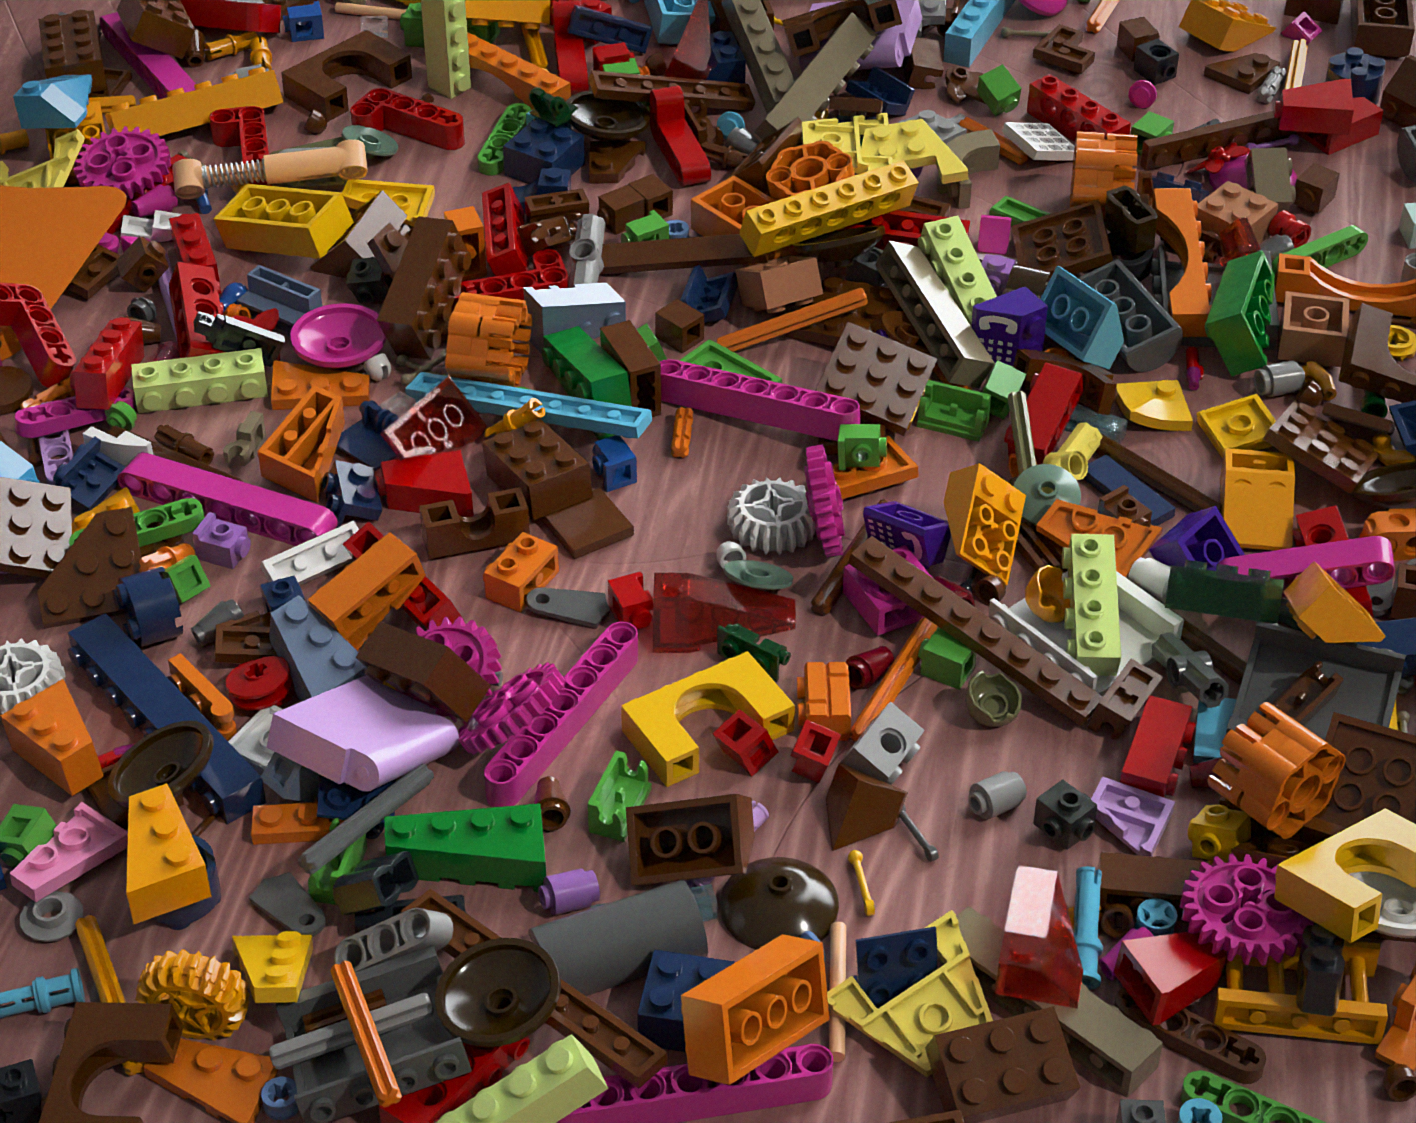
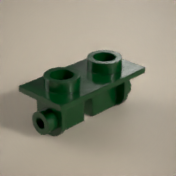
M539 87L533 88L529 93V100L534 106V109L529 112L530 115L545 120L556 127L566 123L571 118V115L578 110L577 106L566 102L562 97H554L547 94Z
M738 623L734 625L728 624L725 628L717 627L718 654L729 659L748 651L773 681L777 682L779 680V665H787L791 658V653L787 651L786 646L775 643L767 638L758 645L756 643L760 640V635Z

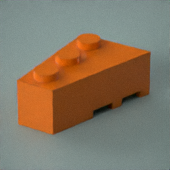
M313 385L257 451L261 477L318 503L322 492L323 476L329 471L345 424L342 397Z
M389 532L353 563L346 566L331 581L319 588L307 600L311 607L358 651L372 634L378 623L385 618L393 607L398 610L426 574L417 553Z
M61 679L28 700L16 704L14 708L0 715L12 750L71 796L104 777L93 741L64 679Z

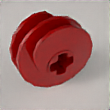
M268 656L248 661L234 668L226 678V688L229 692L230 702L235 707L243 710H261L273 705L280 706L290 701L294 695V684L288 662L283 657Z

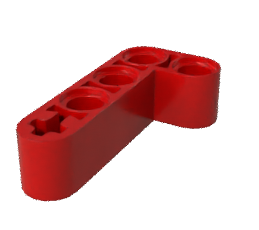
M180 0L193 26L280 33L281 5L227 0Z
M580 0L552 2L553 33L558 77L570 82L571 94L589 91L583 37L567 32L574 5L581 6Z
M677 85L650 90L651 132L680 186L711 181L709 160L685 120V103L681 87Z
M372 89L350 108L352 125L370 127L381 132L387 129L445 150H457L465 145L463 116L461 114L389 89Z
M257 106L215 110L210 114L212 140L216 146H241L243 164H246V160L248 163H251V160L256 162L257 159L259 162H262L263 156L269 155L265 115L262 108ZM261 179L258 183L256 180H254V183L249 181L250 184L272 186V184L268 185L266 181L262 182Z
M542 249L533 255L534 270L461 282V291L455 297L451 307V314L462 292L524 300L523 287H532L534 290L548 289V286L557 285L560 289L568 288V273L560 254L552 249Z
M0 283V326L12 327L40 383L47 388L55 384L60 386L61 381L70 377L76 363V357L43 294L31 285Z

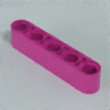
M1369 536L1225 558L1216 566L1218 597L1227 604H1241L1286 597L1283 591L1313 561L1344 589L1381 584L1392 579L1395 574L1392 544L1385 537Z

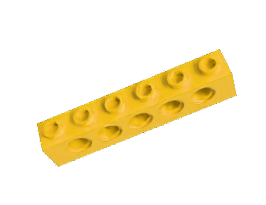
M902 160L747 210L739 234L752 255L756 257L910 206L919 182L905 161Z

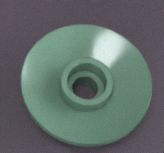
M360 125L346 126L342 130L341 135L344 140H359L364 143L366 158L390 156L397 153V142L379 130Z
M1052 464L1035 465L1023 471L1014 483V487L1026 495L1022 518L1037 526V523L1056 499L1080 505L1081 491L1079 484L1074 476L1062 467ZM1049 487L1054 491L1047 494L1042 491V488Z
M735 560L726 563L724 566V573L727 577L745 586V592L755 596H764L766 590L787 588L793 583L791 573L765 562Z

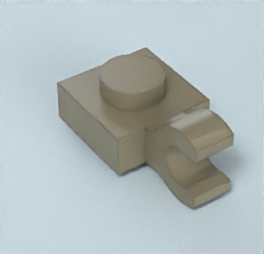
M250 411L245 421L239 424L236 432L237 441L227 444L223 449L225 463H229L234 456H240L241 465L246 466L250 462V458L254 459L256 457L257 451L267 439L263 413Z

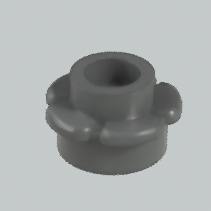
M135 297L127 307V315L154 322L157 317L156 307L149 299Z

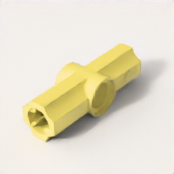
M1087 422L1078 423L1058 452H1052L1045 456L1043 464L1062 467L1071 473L1076 480L1083 479L1088 472V460L1100 445L1101 433L1098 428L1090 426ZM1049 487L1042 488V491L1047 494L1054 491Z

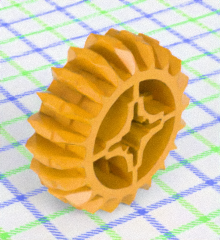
M181 949L178 954L166 951L164 956H154L152 962L147 963L138 981L135 1000L139 1003L172 1004L184 1026L182 1037L197 1040L209 1038L215 1041L219 1036L231 1037L234 1030H239L249 1007L250 993L247 991L248 983L241 979V972L230 970L229 962L220 963L216 961L215 955L210 958L202 956L199 950L196 954H189L185 949Z

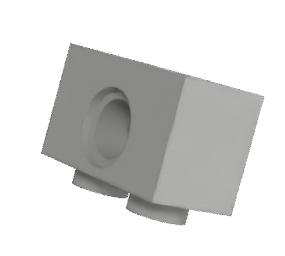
M890 701L873 719L840 763L892 785L903 771L898 766L901 761L907 764L921 746L916 741L925 730Z

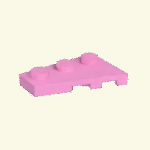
M81 802L74 809L75 816L68 823L61 822L53 830L54 837L47 844L37 845L10 872L12 886L33 901L38 902L128 848V832Z

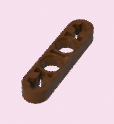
M1124 987L1117 992L1114 1006L1141 1028L1151 1031L1157 1039L1163 1042L1162 1045L1242 1084L1255 1083L1262 1077L1266 1055L1263 1049L1254 1042L1186 1009H1182L1169 1018L1179 1023L1181 1026L1179 1030L1168 1031L1162 1028L1160 1024L1152 1026L1138 1006L1134 1007L1133 1010L1127 1008L1136 1003ZM1200 1038H1210L1216 1041L1219 1047L1214 1050H1207L1199 1046L1197 1040ZM1226 1049L1231 1050V1052H1228V1056L1224 1057ZM1245 1059L1250 1060L1251 1062H1249L1246 1066L1240 1064L1244 1062Z

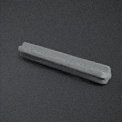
M421 993L372 1010L370 1013L380 1035L429 1018L434 1014V1009L429 995ZM347 1019L272 1045L269 1049V1054L275 1069L280 1070L356 1043Z

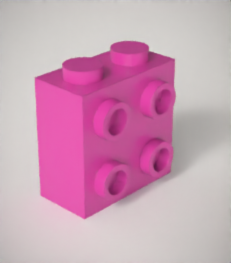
M906 545L892 549L932 577ZM850 564L844 566L843 593L877 636L920 621L924 617Z

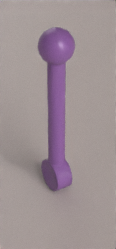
M1292 134L1286 139L1262 144L1247 143L1245 147L1251 150V148H1270L1285 144L1296 145L1299 142V137Z

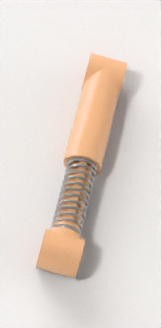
M345 140L338 143L336 147L264 155L262 162H259L257 159L256 162L251 160V163H248L246 160V164H243L241 161V164L235 162V165L230 163L229 166H227V163H225V166L219 164V167L215 164L211 168V165L202 166L201 162L195 159H182L175 162L172 166L175 195L181 199L199 198L207 188L209 189L212 186L216 188L217 185L222 187L223 184L227 186L228 183L231 186L233 183L235 185H238L239 182L243 184L244 181L246 184L249 181L254 183V180L258 183L261 179L262 182L266 181L270 185L337 176L346 180H356L365 177L368 173L365 145L359 140Z

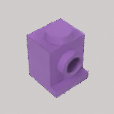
M986 254L981 264L998 297L1002 295L1007 285L1010 272L1016 260L1005 258L1001 255Z
M209 512L192 533L198 560L234 569L242 557H246L250 550L251 540L248 538L247 527L216 519L215 513Z

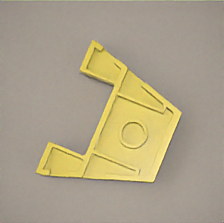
M877 113L876 119L865 120L864 115L853 116V121L838 123L837 118L802 122V145L811 144L816 141L830 142L834 147L851 156L854 173L861 174L893 164L892 157L861 155L860 135H864L867 128L889 125L887 113Z
M923 119L908 120L906 122L865 129L861 155L888 156L893 158V163L904 160L909 169L936 164L942 184L969 180L968 168Z
M77 129L55 138L53 159L8 177L9 168L3 161H0V185L26 188L64 187L85 137Z
M953 910L925 927H936L937 955L944 965L880 1008L875 1007L853 976L827 992L828 1008L926 1077L933 1073L925 1047L934 1035L993 1021L979 979L974 972L966 942L961 935L958 919Z

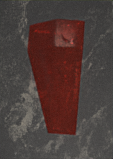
M697 0L664 77L707 79L712 68L707 65L711 56L708 0Z
M448 376L408 406L380 435L400 461L470 445L485 432L488 426L450 376Z
M654 573L653 653H691L700 651L701 645L717 642L718 626L725 628L728 624L734 625L738 623L759 634L760 637L796 629L795 599L692 573Z
M1018 865L1000 952L995 994L1078 1009L1083 968L1058 872Z

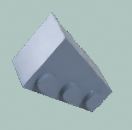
M607 283L574 284L573 288L561 289L554 285L548 286V289L544 290L523 287L528 313L532 314L533 325L526 326V329L532 331L529 341L540 353L542 348H545L544 335L579 326L592 339L600 337L601 327L626 321V302Z
M299 595L270 613L269 640L277 656L283 657L288 662L291 670L290 675L295 686V693L299 700L305 701L360 677L367 676L364 673L367 667L355 658L359 652Z

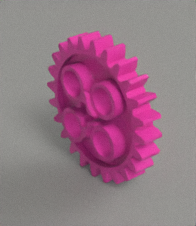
M124 126L122 132H117L115 128H112L110 135L101 132L100 139L91 137L92 144L82 145L83 151L78 153L77 159L74 162L75 168H73L80 187H117L130 199H133L135 192L144 195V188L153 189L155 188L153 182H163L162 175L169 174L167 167L171 166V156L165 140L160 139L158 133L151 135L150 129L140 133L139 127H135L131 132L128 131L127 126Z
M823 444L807 447L808 466H804L808 487V491L805 494L810 517L812 516V520L815 523L818 540H822L826 558L843 555L842 536H845V529L841 511H843L844 506L839 485L837 486L832 463L831 461L827 462Z
M444 617L441 626H437L431 620L429 630L424 631L421 627H416L418 636L448 646L489 684L499 683L495 672L502 670V666L498 661L502 656L497 649L496 642L491 634H488L484 626L478 628L474 620H470L465 624L462 617H458L452 625L448 617ZM490 688L486 693V696H491L493 694ZM395 689L396 691L404 695H407L431 708L436 709V714L444 718L446 716H449L454 723L457 722V717L429 704L428 702L421 700L420 698L408 692L403 693Z
M548 662L544 665L538 664L533 670L528 668L524 673L517 674L508 682H505L500 690L493 691L491 697L483 700L468 722L463 721L465 725L458 729L460 732L458 734V741L468 753L474 755L477 752L483 753L487 748L492 750L497 744H503L512 736H516L520 728L529 726L533 718L542 715V712L552 704L550 700L559 696L560 693L558 691L564 687L562 683L565 681L562 674L553 663L549 664Z
M1229 854L1227 863H1224L1218 856H1215L1212 866L1206 862H1201L1199 871L1192 870L1189 880H1185L1180 908L1183 909L1182 920L1190 922L1188 932H1200L1198 940L1200 945L1208 942L1213 943L1211 952L1213 954L1220 952L1222 949L1227 951L1228 961H1232L1237 954L1242 956L1245 965L1249 964L1251 957H1256L1260 964L1264 966L1268 956H1271L1278 963L1282 961L1284 953L1294 957L1297 947H1301L1304 929L1308 925H1313L1314 922L1274 899L1277 866L1272 869L1266 867L1267 861L1265 858H1262L1258 864L1252 863L1249 854L1245 855L1243 862H1238L1233 854Z

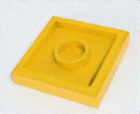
M1257 393L1196 412L1198 424L1222 459L1225 448L1258 451L1272 446L1264 441L1263 438L1276 420Z

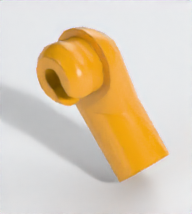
M1308 361L1307 365L1301 366L1305 372V382L1307 383L1309 380L1315 379L1317 384L1323 389V400L1330 401L1337 396L1333 377L1315 361Z
M1377 434L1373 437L1374 445L1372 446L1374 451L1379 453L1378 459L1384 465L1416 461V456L1406 450H1396L1390 444L1391 437L1389 435Z

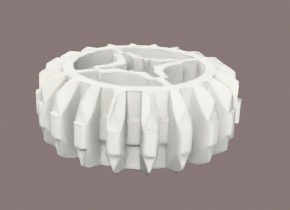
M766 477L763 482L753 479L751 485L742 484L740 491H734L727 507V525H729L733 539L739 540L741 547L750 545L752 552L759 549L764 550L765 555L769 551H776L780 555L782 550H788L793 553L796 546L805 547L806 541L813 540V535L816 531L815 523L809 513L805 485L795 486L793 480L783 482L780 477L776 481L769 480Z
M21 638L17 643L13 644L6 640L5 645L0 646V715L14 708L16 704L28 700L66 677L60 658L56 652L50 650L48 645L40 646L36 640L26 644Z

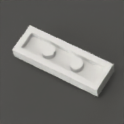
M351 521L262 561L260 568L268 582L295 575L300 586L353 562V558L343 546V543L359 529L355 522Z

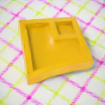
M1178 380L1117 384L1116 402L1127 419L1155 429L1192 431L1193 419Z

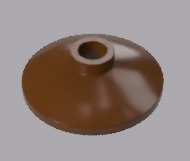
M888 311L883 314L881 326L891 339L922 353H930L904 312Z

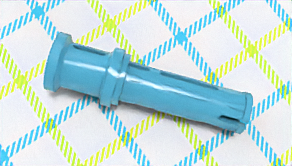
M1085 866L1076 870L1073 936L1069 938L1066 944V951L1070 954L1069 971L1065 974L1076 982L1084 984L1089 990L1098 988L1101 984V976L1097 973L1098 957L1103 952V945L1100 939H1098L1102 872L1099 869L1095 870V867Z
M73 968L70 974L45 979L43 976L36 977V980H33L30 986L1 992L0 1004L12 1001L15 1003L0 1006V1019L38 1009L39 1013L43 1012L45 1014L51 1012L52 1007L73 1002H86L79 969ZM69 988V990L52 993L54 991ZM34 996L33 999L24 1000V998Z

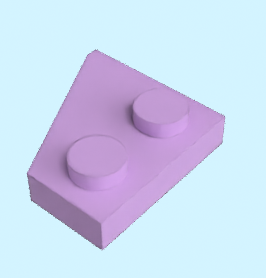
M1102 777L1091 798L1097 804L1095 819L1137 855L1153 856L1174 811L1175 801Z

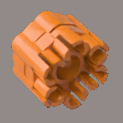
M1077 131L1073 154L1069 208L1099 199L1103 216L1105 217L1107 191L1122 186L1134 189L1135 182H1131V179L1135 180L1136 169H1132V166H1137V135L1107 133L1106 139H1104V133Z
M816 141L811 144L789 147L780 151L771 169L766 174L770 197L778 201L855 176L850 155L843 153L828 141Z
M462 292L450 316L448 325L445 368L449 377L511 387L520 386L522 374L528 368L530 357L516 356L514 353L529 355L530 346L529 344L513 342L512 340L526 342L530 340L532 331L519 328V325H533L532 314L528 313L526 301Z
M1265 702L1259 706V710L1267 715L1266 718L1254 711L1247 721V726L1240 724L1236 726L1235 731L1231 729L1222 740L1224 746L1220 748V756L1224 759H1220L1212 770L1222 779L1219 780L1211 775L1208 777V786L1268 830H1272L1283 839H1288L1327 806L1340 772L1344 767L1346 757L1274 705Z

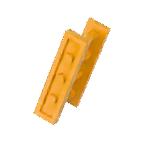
M1344 940L1342 956L1345 961L1343 975L1350 976L1352 1001L1339 999L1338 1009L1332 1017L1301 1012L1296 1004V995L1285 994L1284 969L1297 970L1300 954L1299 947H1297L1294 957L1284 953L1280 963L1276 962L1271 956H1268L1266 965L1262 966L1256 957H1251L1248 966L1267 967L1268 992L1244 990L1243 965L1245 964L1242 956L1236 954L1232 961H1228L1226 956L1227 988H1218L1213 1023L1227 1030L1379 1045L1382 1041L1388 1019L1387 1004L1369 1002L1367 977L1374 978L1381 950L1380 944L1358 941L1349 943Z

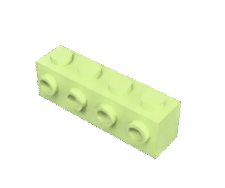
M421 0L428 87L452 99L471 88L465 0Z
M958 215L924 223L921 237L918 238V247L926 255L930 265L971 326L973 306L997 297Z
M261 348L131 364L138 414L268 397Z
M1071 534L1069 547H1063L1062 569H1068V577H1064L1063 598L1070 599V608L1065 609L1064 617L1065 630H1071V639H1067L1066 653L1085 667L1088 666L1091 669L1090 671L1097 676H1117L1121 662V642L1114 535Z
M571 1034L563 1040L553 1043L548 1050L528 1063L519 1065L511 1074L491 1087L482 1089L474 1098L457 1109L445 1113L435 1123H556L609 1088L593 1056Z

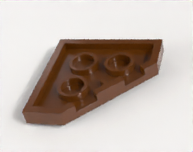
M132 507L96 513L39 588L37 594L44 629L90 621L105 613L109 617L124 614L123 609L117 610L112 590L116 589L119 578L140 573L139 569L141 566L139 560L142 558Z

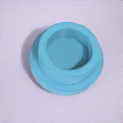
M728 111L718 118L717 127L721 129L723 138L727 139L729 133L735 127L745 128V122L740 114Z

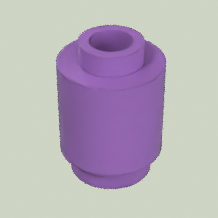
M582 868L544 877L543 885L538 888L539 899L543 909H549L552 915L591 906L592 902L599 901L600 899L599 884L593 870L584 871Z

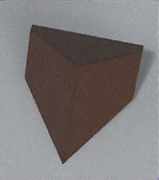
M838 763L826 796L832 851L895 828L908 792L843 763Z

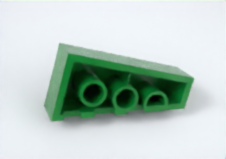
M1263 250L1227 262L1220 285L1216 291L1215 299L1210 308V313L1205 322L1206 334L1210 340H1214L1231 376L1267 365L1268 358L1263 354L1262 350L1269 347V336L1265 334V326L1271 324L1269 305L1273 303L1275 275Z
M579 326L543 336L545 348L541 350L543 361L551 369L568 396L632 406L627 371ZM593 432L598 440L614 436V434Z
M540 803L384 817L386 855L403 851L410 852L419 880L439 882L442 877L453 878L460 881L461 885L475 886L476 881L498 883L501 889L515 890L516 885L531 886L534 892H538L539 886L543 885L544 877L547 876Z

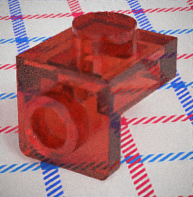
M1247 217L1238 218L1219 232L1228 253L1219 260L1221 266H1226L1230 260L1261 250Z

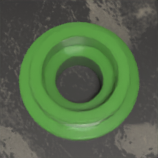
M117 401L111 405L109 410H105L106 421L111 428L112 426H119L128 431L134 428L137 414L127 403Z

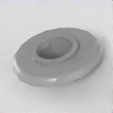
M54 891L38 902L31 900L24 906L20 914V926L25 935L35 941H59L70 936L76 930V920L83 918V905L77 897L70 893ZM50 911H60V913L54 917H42L44 914Z

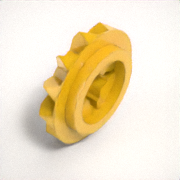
M1397 325L1390 326L1388 348L1393 359L1403 362L1405 358H1413L1416 353V334L1407 328Z

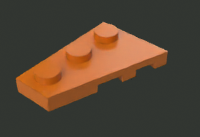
M277 360L273 362L272 410L294 409L313 385L342 397L343 407L360 406L362 402L370 401L369 375Z
M888 435L886 436L887 457L880 458V467H846V470H839V462L832 467L843 501L845 498L863 493H872L880 488L900 485L905 481L918 478V465Z
M1058 499L1055 500L1036 526L1038 532L1062 547H1069L1071 534L1114 535L1116 571L1128 578L1134 562L1138 558L1145 557L1149 548L1154 545L1163 528L1154 525L1147 527L1132 523V519L1119 516V519L1099 514L1095 509Z
M180 1038L174 1063L145 1062L143 1066L145 1077L183 1099L190 1098L205 1107L206 1112L215 1118L223 1117L232 1123H255L263 1105L261 1098L262 1088L266 1082L275 1078L278 1069H275L271 1058L268 1056Z

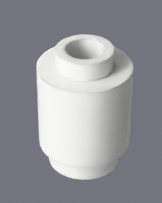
M1138 558L1130 569L1128 579L1163 603L1176 599L1183 589L1181 572L1155 559Z

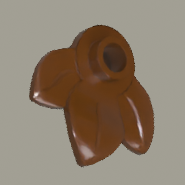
M963 66L949 67L945 73L948 96L956 103H960L966 97L986 104L977 93L979 76L983 75V73L968 71Z

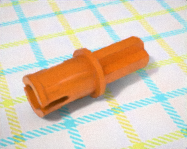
M181 543L174 547H160L155 553L144 556L139 560L141 566L139 572L161 566L167 569L185 557L195 555V551L188 543Z

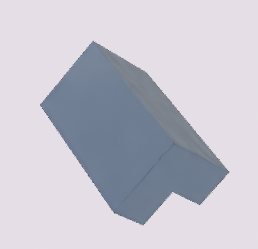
M258 265L247 274L249 291L237 299V304H241L250 311L251 319L269 309L276 308L279 310V320L273 330L289 337L293 325L301 316L313 309L322 307L321 289L261 265Z

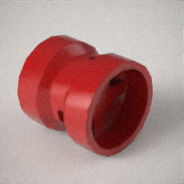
M1283 210L1271 220L1268 233L1271 237L1276 234L1289 236L1294 248H1297L1307 243L1311 235V227L1302 220L1297 221L1296 216L1289 211Z

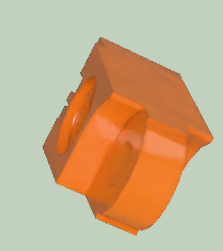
M1416 508L1388 509V511L1372 513L1365 520L1359 538L1369 536L1385 537L1392 544L1394 561L1415 559Z

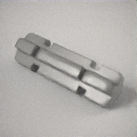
M1278 66L1272 68L1257 92L1258 96L1256 99L1259 103L1263 101L1265 104H1269L1272 101L1273 96H1275L1285 80V68L1280 69Z

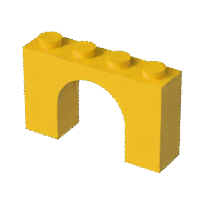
M748 651L621 705L622 732L666 787L699 773V747L680 725V721L693 712L704 709H719L734 714L740 709L764 727L772 740L794 731V703Z
M1385 808L1277 864L1274 899L1349 943L1358 940L1378 928L1382 893L1349 874L1355 872L1386 874L1416 889V824Z

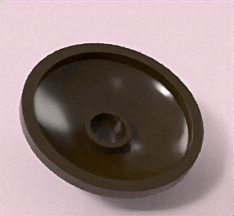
M592 91L577 93L566 101L578 107V110L568 120L570 125L577 131L596 140L613 142L630 139L645 131L649 126L650 113L641 102L603 100L595 98Z
M873 225L834 231L795 243L793 247L794 251L801 256L816 257L817 262H834L835 268L853 265V258L869 252L883 238L885 227L883 225Z
M1416 461L1387 465L1368 471L1352 491V495L1359 501L1380 509L1416 508Z
M180 721L148 734L134 744L114 766L107 784L109 795L118 805L129 808V796L168 784L173 797L176 798L185 792L206 768L214 746L211 732L203 723Z
M770 857L748 863L745 874L731 875L721 893L720 910L722 920L728 931L744 945L757 950L782 934L801 938L802 933L805 931L814 933L821 942L829 935L830 925L837 921L839 900L833 883L818 868L793 858Z
M519 938L488 940L461 953L445 969L436 988V1011L444 1028L454 1038L460 1037L461 1041L466 1044L479 1047L508 1045L529 1036L547 1021L558 1003L561 992V979L553 958L539 945Z

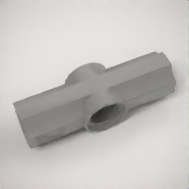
M593 213L583 214V217L578 220L575 241L569 249L572 265L568 288H573L574 284L598 283V276L603 271L604 262L601 254L605 221L602 217H598Z

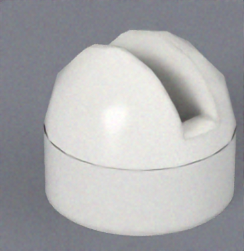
M384 353L373 356L363 364L367 375L375 381H381L382 378L386 379L391 374V364Z
M727 541L722 543L716 552L717 561L723 569L725 564L730 561L746 560V553L735 542Z

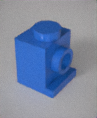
M314 1L312 5L287 7L288 15L283 16L285 32H290L292 42L325 39L319 1Z
M614 435L595 441L592 449L595 455L592 457V464L596 474L602 475L604 478L605 491L610 492L637 483L636 456L622 437Z

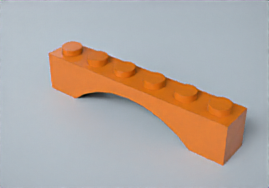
M467 32L470 68L480 69L502 80L525 104L530 106L531 110L534 109V106L529 100V93L536 87L543 89L545 93L554 97H562L565 101L571 97L570 82Z
M1154 188L1151 207L1157 214L1156 234L1162 237L1175 250L1184 270V275L1180 282L1169 292V315L1182 328L1183 337H1207L1205 322L1212 306L1209 305L1212 289L1210 283L1206 284L1208 264L1207 262H1202L1205 246L1203 241H1199L1201 238V222L1196 221L1198 203L1192 200L1191 188Z
M1279 253L1274 281L1276 302L1284 303L1285 292L1289 291L1350 299L1349 311H1357L1360 305L1364 303L1393 313V315L1410 318L1416 317V279L1392 284L1358 282L1332 273L1311 257Z

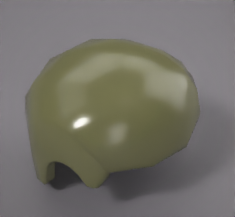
M979 671L969 681L965 702L970 716L978 723L996 727L1007 725L1015 720L1021 710L1022 695L1017 685L1005 677L1002 672L987 675L984 671Z

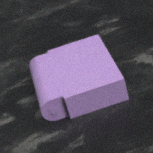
M896 0L902 24L875 32L878 35L871 43L874 49L864 60L861 58L857 60L860 64L857 70L872 69V67H901L904 56H910L922 20L918 0ZM842 1L813 3L810 11ZM830 37L819 43L820 48L826 44ZM820 50L799 56L802 72Z
M363 676L273 713L267 748L338 784L345 782L361 791H371L407 774L421 764H428L453 752L458 746L459 735L455 725L450 720L436 714V709L384 684H380L367 676Z

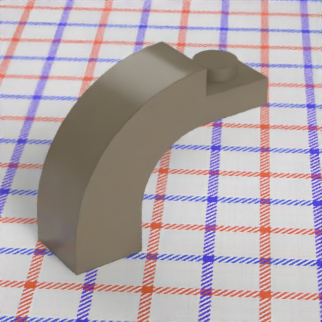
M992 129L966 133L946 144L968 168V175L998 169L1000 144ZM938 172L937 190L939 194L948 193L949 197L954 199L958 209L970 208L972 188L970 178L969 180L942 184Z

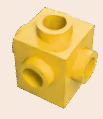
M1206 805L1195 818L1191 819L1188 826V839L1192 841V857L1207 859L1209 862H1213L1214 857L1218 856L1224 863H1227L1231 849L1251 839L1250 816L1242 811L1228 809L1224 805Z

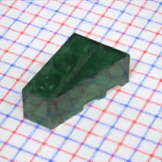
M1185 560V567L1170 566L1165 608L1259 622L1278 623L1284 580L1270 578L1271 571L1249 568L1248 575L1238 574L1239 567L1217 564L1216 571L1206 570L1207 562Z

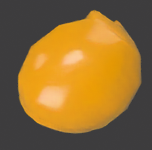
M1049 565L1039 568L1031 577L1025 589V601L1030 610L1042 620L1060 623L1064 621L1065 609L1070 608V599L1063 598V570Z

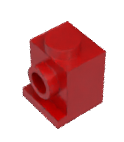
M625 42L592 47L593 71H603V64L629 62L630 58H635L634 53L629 52Z
M641 571L608 580V606L616 621L631 623L636 629L650 626L652 621L650 611L654 609L653 599L649 590L643 589V574Z
M740 709L712 733L721 750L742 766L751 777L779 752L768 731Z
M806 719L790 755L796 758L792 772L820 783L841 734Z

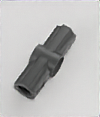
M1172 632L1160 634L1159 639L1152 644V656L1166 668L1168 681L1173 688L1185 687L1207 708L1220 706L1221 701L1228 696L1229 684L1213 670L1212 660L1206 651L1193 652Z

